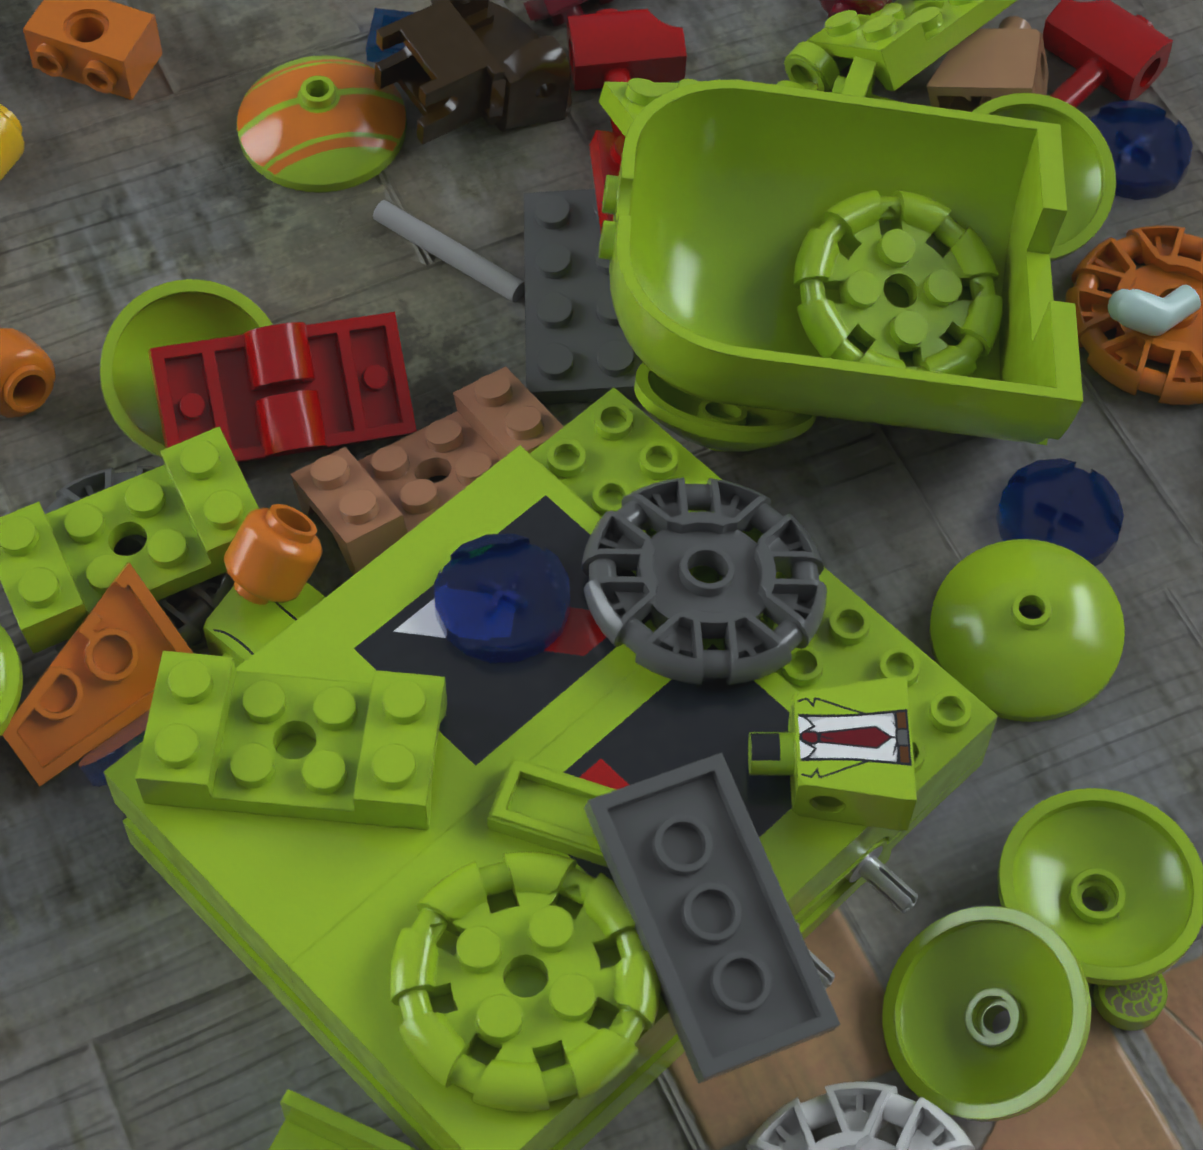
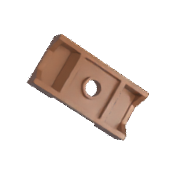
M506 366L453 392L457 407L456 412L434 421L430 425L358 461L346 447H343L290 474L301 510L306 516L316 512L333 533L353 575L516 447L521 445L527 452L531 453L564 427ZM439 475L448 476L444 480L436 483L427 480L431 477Z

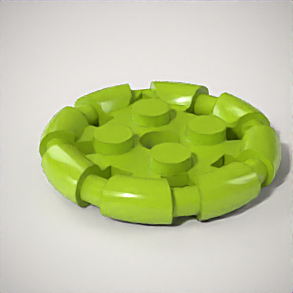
M871 190L850 196L835 204L823 213V223L819 228H811L806 234L799 249L794 270L793 286L796 289H800L802 304L797 306V312L809 340L823 358L830 357L838 360L969 377L977 369L975 361L978 357L986 356L991 351L1000 329L1003 314V298L995 294L994 281L999 278V274L989 250L971 226L965 230L949 216L952 210L914 192L896 190L893 196H880L878 191ZM879 220H892L893 229L885 235H881ZM931 234L935 235L950 248L943 257L925 243ZM839 241L853 251L848 259L839 252L837 245ZM892 282L902 286L909 296V306L900 308L892 305L885 297L884 283ZM962 286H970L972 300L958 301V297L962 292ZM839 288L841 303L834 304L832 300L826 299L825 289ZM946 331L959 344L957 346L947 345L939 337ZM850 333L859 342L868 347L864 353L846 339ZM912 351L914 367H906L903 360L899 359V352Z
M527 851L503 853V862L478 868L476 861L457 869L431 888L416 906L420 912L411 929L402 928L394 949L390 971L391 1002L393 1005H398L401 1008L404 1022L400 1025L399 1031L408 1049L420 1065L446 1088L454 1083L473 1093V1102L490 1108L525 1112L549 1110V1102L574 1094H576L578 1100H581L596 1093L628 1067L639 1053L635 1044L643 1029H651L654 1025L659 1009L661 986L649 952L645 951L635 929L636 924L614 881L603 873L594 878L576 869V860L561 855ZM512 890L516 907L506 908L491 914L486 897ZM562 895L583 905L574 922L565 909L557 906ZM444 930L459 936L455 955L436 947ZM617 947L621 960L614 966L601 969L597 952ZM532 966L542 971L548 982L545 988L537 995L519 997L511 993L505 986L506 977L515 968ZM452 993L455 1011L446 1014L433 1012L430 999ZM596 1007L616 1016L609 1029L602 1028L599 1030L587 1024ZM479 1038L487 1044L501 1049L495 1060H492L488 1066L469 1057ZM562 1050L566 1065L541 1072L535 1058Z

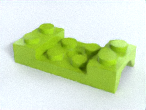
M896 0L894 3L886 4L881 10L871 13V15L857 14L853 10L839 12L828 18L825 22V28L810 37L807 42L814 43L824 49L836 62L839 71L850 65L855 56L877 62L875 76L886 90L895 91L1017 0Z
M220 426L161 450L160 453L164 465L47 514L44 513L38 501L0 517V581L18 625L33 654L70 639L128 562H130L156 601L227 572L224 555L247 514L252 510L259 509ZM141 535L147 539L144 547L133 555L122 556L114 553L116 544L126 536Z
M163 651L135 777L143 802L146 804L429 830L432 775L440 722L445 717L447 708L445 677L374 670L372 683L236 671L233 657ZM292 734H305L316 742L313 750L305 757L299 759L285 758L276 751L279 743Z

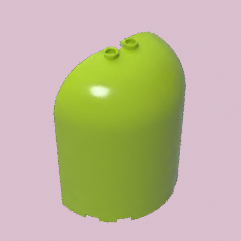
M710 80L675 88L651 101L633 120L624 141L619 176H606L602 213L614 214L613 221H603L599 244V259L610 260V291L613 307L628 343L641 361L654 374L672 387L688 395L722 404L1047 445L1048 439L1059 440L1072 424L1083 403L1075 303L1054 301L1050 253L1068 212L1060 124L743 80ZM876 190L880 196H893L896 190H903L924 195L940 202L952 210L949 216L965 230L969 226L973 228L989 250L996 265L999 278L994 281L995 294L1003 298V314L996 341L988 355L979 356L975 361L977 369L973 374L968 377L838 360L830 357L823 358L818 353L801 324L797 312V306L802 304L800 289H796L793 285L794 270L801 244L811 228H819L823 223V213L840 201L861 192ZM879 220L881 235H885L893 229L892 220ZM933 234L925 242L940 254L941 257L950 249ZM841 241L837 243L839 252L848 259L853 251ZM892 282L884 283L885 297L892 305L900 308L909 306V296L902 286ZM962 286V292L958 297V301L972 300L970 286ZM839 288L825 289L826 299L832 300L834 304L841 303ZM946 331L939 337L947 345L957 346L959 344ZM851 333L847 336L846 339L864 353L868 347L859 342ZM912 351L899 352V359L903 360L905 366L914 367Z

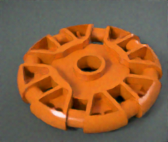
M1140 227L1128 230L1126 237L1119 240L1110 237L1102 241L1085 255L1072 274L1074 287L1066 292L1065 302L1075 303L1079 347H1084L1088 352L1087 363L1100 376L1129 394L1135 396L1137 390L1160 396L1158 403L1171 405L1203 404V238L1184 233L1185 227ZM1132 259H1134L1139 264L1145 263L1146 266H1143L1136 270V265L1134 264ZM1184 284L1191 286L1198 293L1201 306L1196 312L1162 335L1149 336L1124 327L1119 321L1112 319L1108 312V302L1112 294L1103 292V290L1139 289L1164 298ZM1116 328L1115 338L1108 340L1104 332ZM1147 358L1159 363L1170 364L1168 372L1164 373L1145 367Z

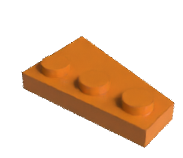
M130 562L124 566L20 703L7 729L2 734L39 786L45 784L150 710L163 651L193 653Z

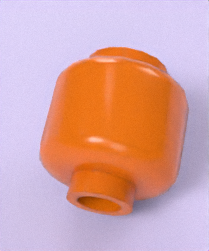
M0 328V415L7 418L22 417L42 406L52 392L56 378L54 363L47 353L25 333L13 328Z
M273 504L270 508L263 507L250 511L224 555L227 573L235 581L234 588L237 593L246 600L259 605H265L269 601L284 603L296 599L318 564L323 552L319 538L316 536V525L312 520L297 509L284 504Z

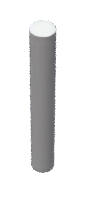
M382 200L376 206L373 219L508 300L515 303L522 297L525 291V282L387 200Z

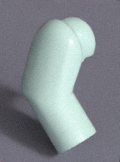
M1184 284L1164 298L1139 289H1120L1111 295L1108 302V312L1112 319L1119 321L1124 327L1149 336H1159L1200 309L1201 300L1198 293L1191 286Z

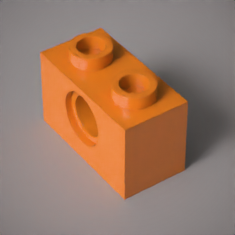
M43 0L23 28L33 68L39 69L52 77L60 76L90 86L98 92L112 93L130 100L134 98L163 54L155 15L110 0Z

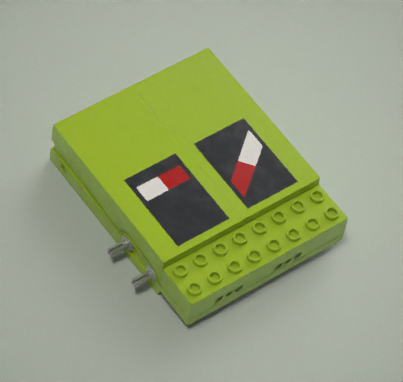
M615 387L531 453L527 452L521 445L516 447L236 667V671L372 683L374 670L445 677L447 708L446 715L440 722L432 775L429 830L146 804L143 802L135 779L143 741L104 771L115 804L127 816L122 822L131 845L419 1150H581L685 1052L661 995L653 1027L651 1029H643L635 1044L639 1053L613 1081L596 1093L581 1100H578L576 1094L549 1102V1110L525 1112L495 1109L473 1102V1093L454 1083L446 1088L420 1065L408 1049L399 1031L400 1025L404 1022L401 1008L398 1005H393L391 1002V963L402 928L411 929L420 914L416 907L418 902L443 878L476 861L478 868L503 862V853L527 851L557 854L576 860V869L594 878L603 873L614 881L608 867L487 828V817L512 756L618 790L722 752L803 939H805L866 881L901 913L907 912L915 905L918 895L884 864L889 860L892 848L982 765L998 718L996 713L825 567L819 575V580L827 586L826 608L816 634L806 648H795L791 651V661L789 664L763 678L734 685H727L725 678H703L701 685L683 683L656 674L635 662L637 654L626 645L614 646L595 622L584 595V587L590 580L589 576L582 571L583 555L588 539L596 524L607 511H618L622 507V499L626 495L647 485L677 478H684L685 484H707L709 478L722 480ZM688 510V512H706V511H690V510ZM652 528L647 531L642 530L650 536V539L657 533ZM756 528L749 532L742 531L756 543H758L759 538L763 535ZM697 566L689 570L695 579L704 583H716L723 579L713 568L707 566ZM623 570L617 577H636L637 571ZM776 572V579H787L782 573ZM650 613L641 623L655 632L657 629L652 624ZM763 614L760 618V621L771 630L777 627V624ZM702 638L703 650H725L724 638ZM895 676H907L917 802L908 831H896L799 816L792 810L790 775L749 774V732H788V720L793 695L800 691ZM292 734L279 743L276 751L285 758L299 759L308 755L315 747L316 742L308 735ZM512 890L486 897L491 914L506 908L516 907ZM562 895L557 906L565 909L570 914L573 922L583 907L582 904ZM444 930L436 947L455 955L459 936ZM617 947L597 952L601 969L614 966L621 960ZM808 949L826 990L832 984L835 974ZM521 966L512 970L504 983L507 989L514 995L532 997L545 988L548 980L539 969L532 966ZM452 993L430 999L433 1012L446 1014L455 1011ZM596 1007L587 1024L599 1030L602 1028L609 1029L616 1016ZM479 1038L469 1057L488 1066L492 1060H495L501 1049L493 1047ZM562 1050L535 1058L541 1072L566 1065Z

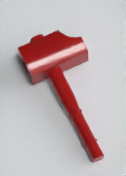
M1061 0L1045 20L1042 35L1044 47L1077 70L1050 96L1077 108L1102 85L1129 103L1144 93L1166 68L1173 40L1154 29L1152 23L1145 17L1133 15L1111 0L1092 2Z
M609 8L599 10L595 14L567 16V48L575 91L603 88L604 82H629L633 78H643L652 82H672L685 79L687 53L682 27L671 26L660 21L648 9L618 11ZM610 118L612 131L622 133Z

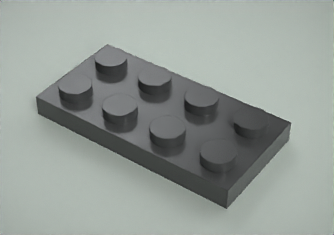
M595 189L524 193L526 388L542 404L597 401L614 387L627 399H637L634 384L637 369L642 361L628 343L613 307L610 291V260L599 259L601 232Z
M722 752L587 801L584 810L615 885L636 924L637 934L645 951L649 952L661 986L662 998L698 1084L834 1031L841 1025Z

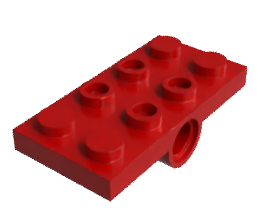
M395 312L308 325L304 322L275 324L252 329L242 335L150 348L148 351L166 448L220 426L236 462L243 463L403 437L417 431Z

